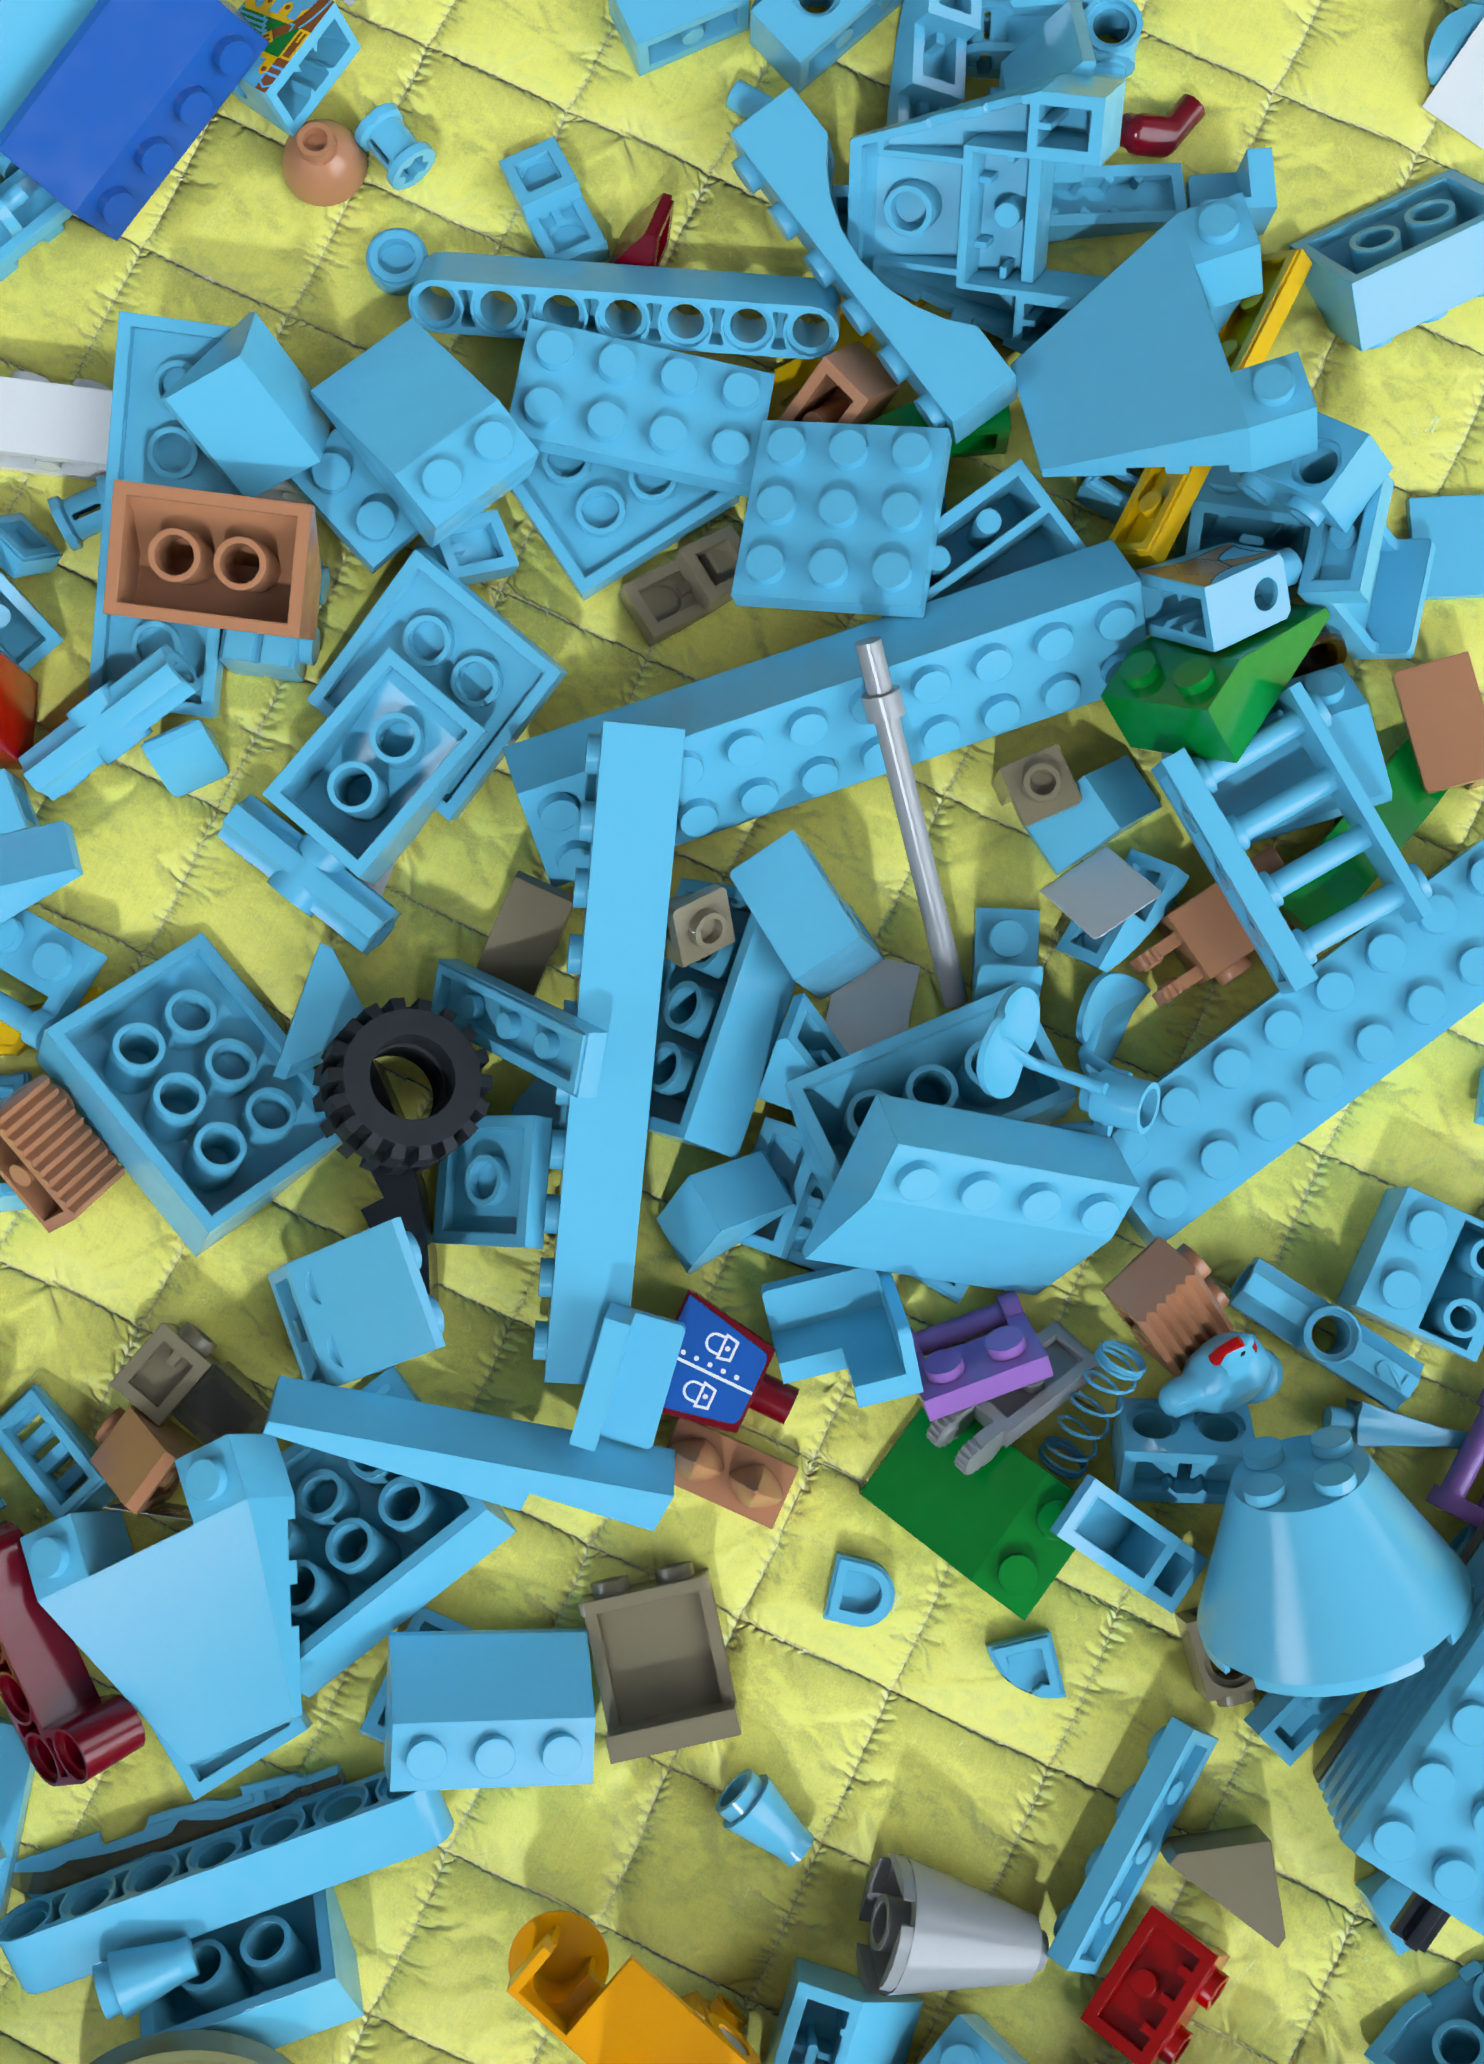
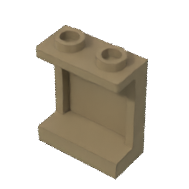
M683 1561L654 1569L656 1579L630 1585L628 1575L602 1579L591 1583L592 1594L583 1595L578 1603L580 1615L585 1619L608 1730L605 1738L611 1764L741 1735V1719L708 1568L694 1570L692 1561Z

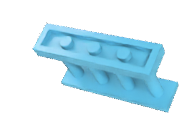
M1301 681L1281 693L1276 702L1284 715L1258 729L1237 763L1211 759L1203 761L1199 757L1191 760L1186 749L1182 748L1161 760L1151 769L1281 995L1296 992L1319 979L1311 966L1317 962L1316 954L1393 910L1398 909L1405 923L1421 920L1435 913L1428 900L1432 896V888L1428 879L1415 863L1407 864L1329 731L1328 727L1332 725V719L1325 703L1314 691L1307 693ZM1298 738L1317 772L1237 818L1232 814L1224 816L1212 796V793L1217 791L1216 784ZM1331 794L1350 829L1270 875L1266 871L1257 873L1245 850L1251 847L1250 840ZM1364 851L1384 886L1303 932L1298 928L1291 931L1278 909L1284 905L1283 897Z

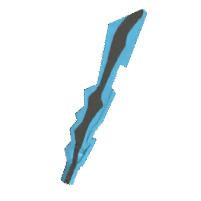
M336 1764L311 1774L293 1772L243 1784L240 1786L242 1794L231 1798H205L153 1813L148 1817L144 1830L103 1844L101 1831L16 1861L11 1887L35 1899L347 1785L345 1773L341 1765Z

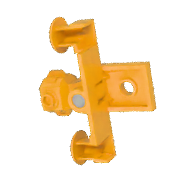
M563 1910L545 1912L528 1921L515 1936L508 1958L510 1980L506 1991L586 2064H761L757 2053L747 2041V2035L741 2031L748 2023L745 2015L724 1995L718 1994L713 2001L706 1999L698 1991L679 1997L633 1955L627 1959L605 1985L609 1971L607 1945L597 1927L585 1917Z

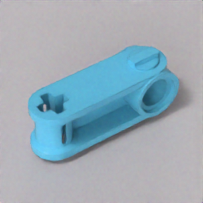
M982 0L981 30L967 41L966 75L979 79H999L1001 62L1064 4L1013 8L1009 0ZM1081 0L1096 59L1094 76L1125 79L1135 70V54L1143 27L1141 11L1132 0ZM989 12L991 16L985 17V13ZM984 33H987L988 39L984 38ZM1097 36H1113L1119 42L1113 44L1105 43L1098 39ZM987 55L985 60L981 58V56Z

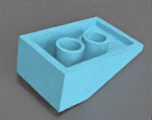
M413 317L310 390V395L431 549L531 476L539 451L501 402Z
M388 647L262 794L358 878L374 886L416 838L488 732Z

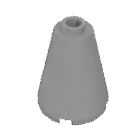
M889 1853L890 1858L880 1857L875 1862L866 1883L859 1913L860 1921L870 1922L869 1945L857 1943L856 1952L859 1978L865 1991L882 1996L1019 1985L1029 1983L1036 1972L1043 1970L1048 1957L1046 1954L1049 1950L1047 1933L1045 1930H1041L1039 1920L1035 1914L903 1854Z

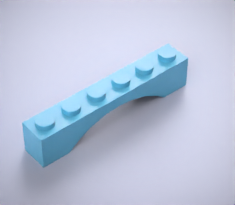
M792 86L730 132L738 156L731 164L743 185L751 194H755L761 189L771 202L772 206L767 211L779 232L787 241L797 236L809 253L803 256L815 279L824 289L832 283L845 299L840 304L845 317L860 336H863L868 331L873 335L882 347L877 352V356L890 377L897 384L906 379L919 395L914 404L929 427L949 428L952 440L957 444L1018 399L1015 373L978 326L948 320L912 305L886 287L859 259L843 233L835 211L833 196L835 162L828 133Z

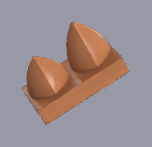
M679 1418L666 1447L675 1449L674 1485L773 1529L798 1472V1467L704 1424Z

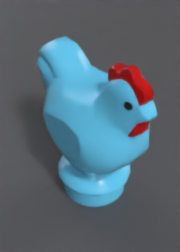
M1237 1331L1217 1334L1203 1343L1188 1358L1181 1376L1173 1378L1160 1389L1158 1403L1165 1414L1176 1418L1196 1411L1224 1414L1245 1403L1258 1404L1276 1394L1283 1381V1368L1278 1357L1270 1350L1264 1348L1254 1334Z

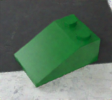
M1290 604L1291 611L1287 619L1216 652L1151 636L1132 647L1100 696L1132 748L1172 754L1185 748L1191 757L1237 763L1330 618L1327 608Z
M922 1405L862 1487L859 1494L966 1578L1025 1621L1075 1551L1073 1546L1050 1531L1075 1492L1012 1445H1009L1007 1448L1002 1445L995 1457L985 1466H981L973 1474L964 1475L955 1466V1456L968 1440H971L974 1435L985 1427L974 1418L965 1433L952 1440L945 1447H936L926 1436L927 1429L933 1421H929Z

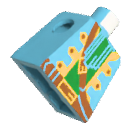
M245 0L238 11L259 31L269 44L231 93L239 101L285 133L294 136L361 49V46L334 1Z

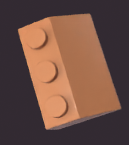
M114 479L103 614L316 640L322 573L314 505Z

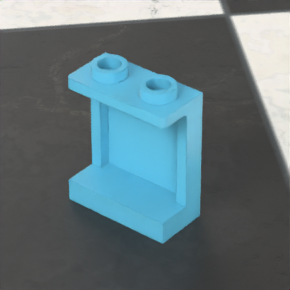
M1389 475L1377 489L1347 533L1323 522L1317 529L1311 528L1297 592L1308 606L1327 608L1330 618L1326 622L1325 627L1332 633L1342 636L1345 640L1347 653L1353 660L1409 659L1414 655L1436 546L1431 539H1397L1386 526L1394 482Z

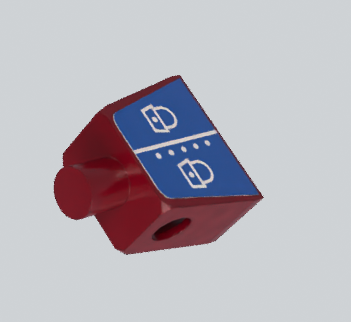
M689 1289L674 1319L684 1323L686 1331L662 1413L733 1433L738 1432L749 1408L784 1424L800 1389L788 1383L783 1384L782 1380L765 1373L776 1351L774 1346L701 1294Z

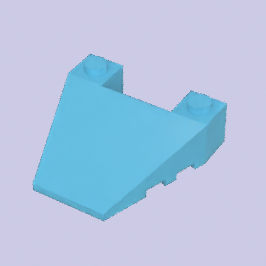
M1061 73L852 137L850 139L847 239L859 259L892 291L915 302L922 299L951 313V320L978 326L1003 339L1002 345L1023 354L1106 278L1104 276L1046 269L1055 162L1100 167L1120 147L1126 79Z
M1243 192L1177 213L1011 364V370L1016 375L1017 391L1042 477L1126 475L1127 468L1165 467L1166 474H1189L1190 466L1229 465L1230 473L1254 472L1318 452L1317 405L1298 351L1231 372L1210 309L1263 293L1261 243Z
M264 1433L226 1434L174 1460L194 1525L136 1554L133 1552L121 1510L69 1513L20 1538L37 1602L187 1765L196 1764L302 1716L299 1626H291L290 1585L298 1584L297 1560H289L288 1519H295V1496L277 1439Z

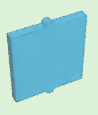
M1484 494L1409 498L1405 502L1408 539L1429 538L1436 546L1425 600L1484 598Z

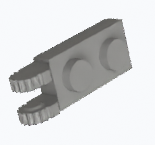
M1053 1321L1036 1334L1048 1354L1054 1376L930 1423L926 1436L939 1448L945 1447L952 1440L965 1433L974 1418L985 1427L974 1435L971 1440H968L955 1456V1466L964 1475L973 1474L981 1466H985L995 1457L1002 1445L1007 1448L1070 1399L1071 1393L1079 1392L1089 1383L1083 1375L1085 1370H1095L1101 1373L1102 1367L1096 1361L1095 1355L1059 1322ZM1093 1374L1087 1375L1092 1381L1098 1377Z

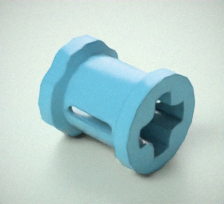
M384 103L373 109L369 115L362 119L355 130L354 139L365 152L371 151L387 170L386 178L389 184L398 191L405 190L415 185L429 172L434 164L436 154L428 143L419 142L403 123L404 116L394 103Z
M106 473L96 478V485L65 499L55 495L47 500L61 534L73 551L83 548V540L101 532ZM101 506L99 510L79 518L80 515Z

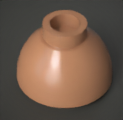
M313 119L306 121L294 136L289 135L282 151L281 166L285 182L291 192L308 204L323 207L343 203L355 195L362 186L367 173L366 153L354 139L355 134L336 121Z

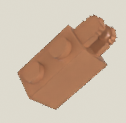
M1272 845L1250 859L1257 873L1266 871L1270 875L1286 866ZM1214 883L1161 919L1156 927L1164 939L1129 962L1136 974L1141 971L1147 972L1162 962L1165 955L1174 951L1187 972L1178 978L1172 977L1157 987V992L1152 997L1158 1006L1161 1007L1195 983L1197 986H1200L1215 977L1221 987L1253 966L1247 954L1255 950L1219 886L1217 883ZM1285 919L1290 930H1294L1295 927Z

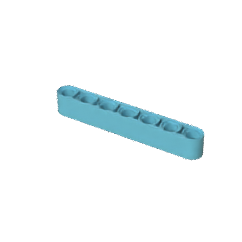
M446 251L433 253L424 259L408 298L410 315L424 329L436 333L525 339L529 318L670 350L808 360L822 358L829 354L836 346L842 310L840 307L841 296L832 284L824 289L815 278ZM430 286L442 287L452 297H440L432 292ZM499 290L506 292L514 299V302L500 301L490 291ZM552 296H567L576 303V306L567 307L560 305ZM628 300L637 305L639 309L634 311L623 310L614 301ZM680 304L693 305L701 313L698 315H686L677 310L676 306ZM750 308L757 310L763 317L750 320L739 315L738 311ZM815 313L822 316L825 321L820 324H810L804 322L799 317L803 314Z
M382 1771L29 1900L11 1910L0 1921V1946L22 1989L30 1994L46 1992L93 1975L92 1965L107 1960V1952L172 1941L189 1935L191 1939L425 1853L444 1842L452 1833L455 1823L440 1790L390 1792L386 1773Z

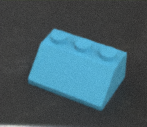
M1450 168L1290 244L1289 250L1303 249L1313 263L1304 282L1330 331L1360 351L1385 346L1393 340L1394 336L1421 323L1439 320L1448 313V310L1475 297H1483L1484 185Z
M1337 664L1291 678L1283 692L1301 681L1307 693L1314 691L1325 703L1332 719V725L1328 729L1373 806L1392 801L1393 791L1369 704L1343 664ZM1277 702L1260 728L1284 715ZM1295 738L1216 784L1217 791L1212 793V796L1224 816L1232 814L1237 818L1314 774L1317 770L1299 739ZM1162 752V760L1172 755V753ZM1330 794L1251 839L1250 844L1343 815Z
M585 1628L389 1632L383 1764L390 1792L593 1784L595 1708L588 1635Z
M332 1886L191 1938L200 1975L185 1981L141 2010L140 2032L141 2037L175 2030H216L248 2037L276 2049L364 2016L357 1955L334 1887Z

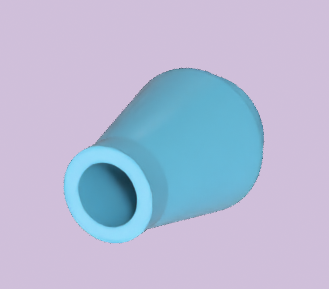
M751 1769L742 1771L727 1785L716 1804V1811L724 1818V1828L778 1857L788 1867L797 1864L806 1855L813 1843L814 1835L803 1826L767 1774L758 1776Z
M189 1935L172 1941L107 1952V1960L92 1965L96 1992L107 2020L121 2014L128 2020L177 1986L200 1975L197 1958Z

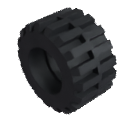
M404 997L389 999L382 1008L375 1003L365 1008L357 1018H352L327 1046L320 1057L323 1062L316 1069L312 1084L319 1086V1092L312 1098L314 1111H324L327 1118L320 1125V1128L326 1138L336 1133L343 1142L336 1150L346 1159L354 1152L363 1157L359 1167L373 1172L380 1165L386 1166V1175H401L410 1168H412L414 1173L428 1169L437 1161H442L470 1139L478 1129L475 1124L486 1116L490 1103L483 1100V1096L492 1090V1075L481 1074L480 1069L489 1062L485 1048L477 1051L473 1049L470 1042L478 1035L469 1024L462 1031L459 1030L452 1023L458 1014L447 1007L437 1015L431 1012L432 1001L420 998L410 1007H406ZM381 1056L402 1057L416 1064L425 1073L433 1093V1105L431 1113L427 1118L418 1120L401 1118L392 1114L380 1104L374 1095L370 1083V1067L373 1059Z

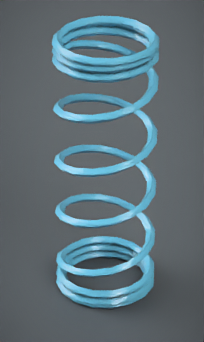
M1116 1340L1102 1341L1095 1351V1358L1100 1367L1107 1373L1124 1381H1133L1129 1389L1120 1391L1108 1377L1095 1370H1085L1083 1372L1085 1380L1097 1390L1118 1395L1119 1407L1115 1412L1107 1414L1098 1402L1086 1394L1080 1392L1070 1394L1072 1403L1078 1409L1092 1416L1105 1418V1431L1098 1436H1094L1089 1428L1075 1417L1067 1414L1057 1417L1059 1425L1069 1434L1081 1439L1092 1440L1093 1451L1091 1454L1085 1457L1081 1449L1071 1441L1055 1436L1046 1437L1038 1449L1039 1458L1043 1465L1059 1477L1070 1480L1083 1477L1088 1469V1461L1097 1454L1096 1440L1106 1437L1110 1432L1111 1423L1108 1417H1114L1122 1412L1124 1409L1122 1395L1133 1392L1137 1387V1380L1141 1379L1147 1370L1142 1356L1134 1348ZM1110 1348H1114L1129 1356L1137 1364L1139 1371L1135 1372L1122 1355ZM1104 1351L1119 1358L1129 1370L1113 1363ZM1093 1374L1100 1377L1114 1390L1099 1386L1087 1375ZM1074 1397L1085 1398L1093 1403L1101 1413L1086 1409ZM1062 1418L1077 1423L1089 1436L1072 1431L1063 1424ZM1045 1448H1048L1050 1452L1064 1460L1078 1462L1080 1470L1074 1471L1059 1466L1047 1456ZM1053 1448H1057V1449H1059V1450H1062V1451L1066 1452L1067 1454H1069V1455L1072 1456V1457H1068V1456H1066V1455H1063V1454L1059 1453L1058 1451H1056V1450L1053 1449Z

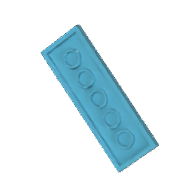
M119 311L88 696L111 680L114 683L117 682L151 652L168 644L174 651L182 654L196 671L197 680L202 687L170 713L206 718L219 717L223 663L219 660L223 629L103 614L114 479L237 495L160 399L165 392L233 328L231 326Z

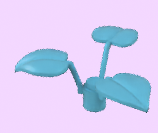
M1118 972L1102 973L1090 983L1083 997L1076 1020V1036L1082 1044L1078 1051L1080 1069L1085 1074L1082 1075L1028 1054L1038 1032L1040 1002L1037 994L1029 987L1021 985L1011 987L1002 996L994 1019L987 1029L978 1051L976 1072L981 1089L991 1097L999 1099L1010 1097L1016 1089L1022 1067L1024 1066L1030 1070L1081 1087L1079 1107L1082 1111L1088 1112L1092 1120L1046 1126L1088 1134L1097 1133L1107 1137L1111 1136L1113 1126L1139 1134L1147 1133L1156 1119L1160 1105V1087L1158 1083L1134 1077L1132 1072L1117 1069L1111 1065V1062L1118 1050L1133 1012L1146 995L1151 992L1150 988L1136 978Z

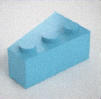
M1019 459L940 517L927 602L1087 548L1022 459Z

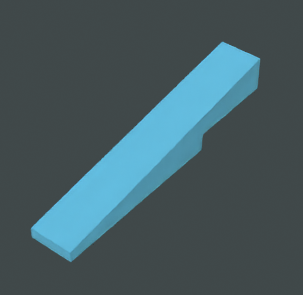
M1181 163L1084 166L1082 183H1053L1049 242L1158 231L1177 213L1187 210ZM833 185L835 211L841 229L847 238L849 185Z
M279 1376L263 1431L264 1434L517 1511L522 1509L528 1495L533 1494L654 1532L674 1497L675 1449L654 1445L650 1449H643L600 1436L594 1452L569 1445L573 1431L569 1429L286 1376Z

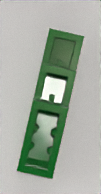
M1408 737L1385 762L1393 791L1392 801L1374 806L1399 850L1402 849L1448 791L1447 789L1432 794L1424 792ZM1343 816L1337 817L1333 821L1334 824L1310 851L1349 830L1350 827ZM1363 851L1283 897L1284 905L1278 909L1288 922L1303 932L1358 901L1377 879L1378 875Z

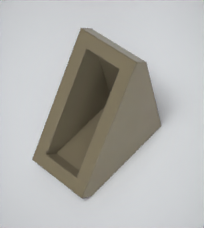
M1256 1824L1167 1837L1160 1852L1170 1866L1271 1944L1279 1948L1286 1936L1271 1840Z

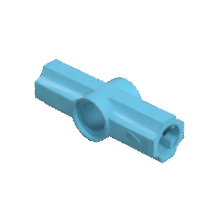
M165 644L158 650H154L137 665L133 666L117 682L114 683L112 680L107 682L66 714L68 720L22 754L18 760L22 765L23 776L37 792L43 793L52 801L61 795L64 796L89 777V774L100 765L105 763L108 766L153 732L150 728L201 689L202 687L196 677V671L182 654L174 651L168 644Z
M252 794L242 802L237 803L224 818L222 828L217 836L229 848L268 876L267 883L288 901L310 917L315 914L363 954L368 956L372 950L384 942L394 929L401 913L393 908L391 903L370 886L365 885L352 875L346 866L309 834L302 835Z
M1255 1257L1241 1272L1230 1290L1228 1297L1230 1303L1228 1306L1292 1346L1293 1350L1302 1358L1318 1363L1390 1411L1395 1412L1404 1401L1409 1399L1421 1380L1420 1375L1424 1367L1423 1363L1359 1323L1350 1311L1339 1306H1333L1259 1257ZM1327 1316L1334 1322L1337 1337L1330 1349L1321 1352L1312 1340V1329L1320 1318Z

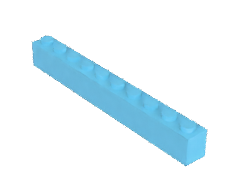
M602 720L600 734L588 733L584 773L597 774L595 799L594 801L582 800L578 841H588L591 844L588 868L576 867L572 907L585 908L582 935L570 934L567 957V974L579 975L577 1000H564L563 1010L608 1032L597 1098L578 1099L556 1087L555 1104L567 1105L565 1130H552L549 1169L561 1170L559 1195L547 1194L544 1233L556 1235L554 1257H541L538 1297H550L548 1321H535L532 1360H544V1382L586 1385L604 1318L611 1302L631 1307L685 729L681 727Z

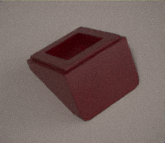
M662 193L625 228L609 263L659 267L669 244L674 205L672 195Z

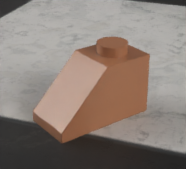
M857 341L822 358L778 421L868 424L881 415L903 383L897 384L887 373L880 360L861 341Z
M132 1405L126 1411L121 1407L117 1408L100 1427L95 1439L101 1445L90 1459V1462L122 1504L134 1514H138L171 1498L181 1484L174 1460L204 1445L170 1419L164 1426H158L136 1406Z

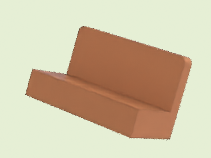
M1463 652L1395 672L1392 682L1424 792L1432 794L1466 784L1468 790L1484 786V704L1469 652Z

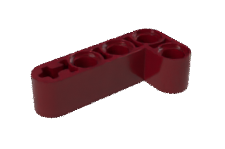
M5 1520L0 1523V1696L27 1755L40 1777L51 1786L83 1784L143 1747L146 1740L145 1730L135 1708L122 1695L110 1694L99 1696L75 1642L37 1602L20 1538L25 1536L24 1533L13 1522Z

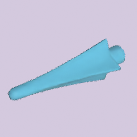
M1349 1398L1346 1399V1408L1328 1405L1324 1409L1322 1416L1323 1428L1328 1426L1344 1427L1350 1431L1353 1442L1361 1447L1410 1446L1460 1449L1468 1434L1467 1432L1436 1426L1364 1401L1358 1402Z

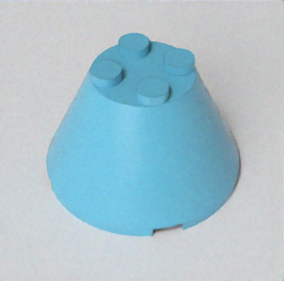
M1328 1426L1315 1431L1312 1435L1295 1436L1282 1440L1264 1436L1255 1438L1242 1447L1243 1460L1235 1468L1231 1477L1197 1611V1626L1204 1650L1210 1660L1221 1671L1227 1674L1231 1671L1230 1668L1253 1677L1255 1688L1268 1693L1295 1697L1342 1696L1380 1688L1411 1676L1425 1668L1423 1655L1439 1645L1445 1638L1452 1645L1457 1642L1469 1624L1474 1607V1592L1468 1569L1457 1553L1361 1446L1353 1442L1352 1435L1348 1429L1340 1426Z

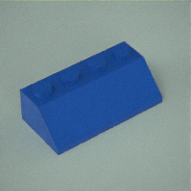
M99 0L0 132V152L73 214L117 241L265 50L269 42L227 0Z

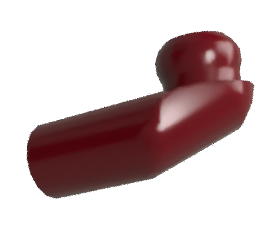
M1183 94L1165 116L1149 113H1125L1122 116L1120 147L1125 148L1128 153L1137 156L1167 157L1179 147L1205 115V109L1195 97Z

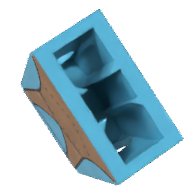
M1225 543L1139 569L1135 573L1141 580L1146 635L1212 652L1222 650L1287 619L1291 611L1288 588L1299 585L1303 569L1302 562L1298 554L1291 548L1273 551L1236 543Z

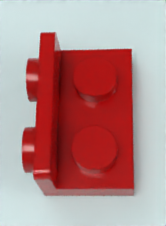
M1151 1905L1080 2019L1135 2064H1163V2062L1165 2064H1176L1193 2038V2033L1186 2026L1199 2005L1209 2010L1229 1981V1976L1222 1969L1230 1955L1219 1947L1212 1948L1158 1905Z

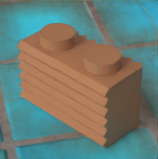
M45 1074L37 1076L0 1102V1175L48 1233L79 1217L125 1175V1168L117 1164L116 1157L105 1146L100 1137L92 1133L90 1126L84 1124L82 1116L76 1114L71 1096L59 1085L51 1083L50 1076Z
M1157 1236L1101 1290L1142 1348L1174 1377L1181 1376L1188 1358L1203 1343L1217 1334L1233 1332V1325L1223 1311L1230 1303L1229 1298L1207 1277L1211 1273L1208 1265L1195 1251L1184 1243L1176 1250L1163 1238Z

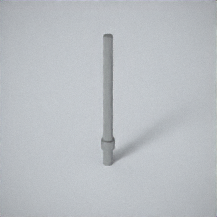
M881 637L864 638L857 641L855 647L866 692L861 695L867 723L875 724L943 1005L946 1008L960 1007L968 1002V996L900 718L906 713L900 686L892 685Z

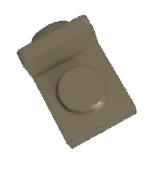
M1058 743L999 768L992 781V786L1001 806L1012 802L1021 824L1025 827L1071 809L1082 800L1081 793Z
M713 883L691 895L686 894L669 899L665 958L685 968L736 942L727 890L724 887Z
M186 1322L182 1328L172 1323H161L109 1384L155 1424L164 1426L206 1376L214 1375L222 1366L211 1355L217 1345L190 1322Z

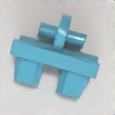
M18 169L0 184V281H3L18 268V259L39 242L49 243L64 231V222L73 215L70 210L21 169Z

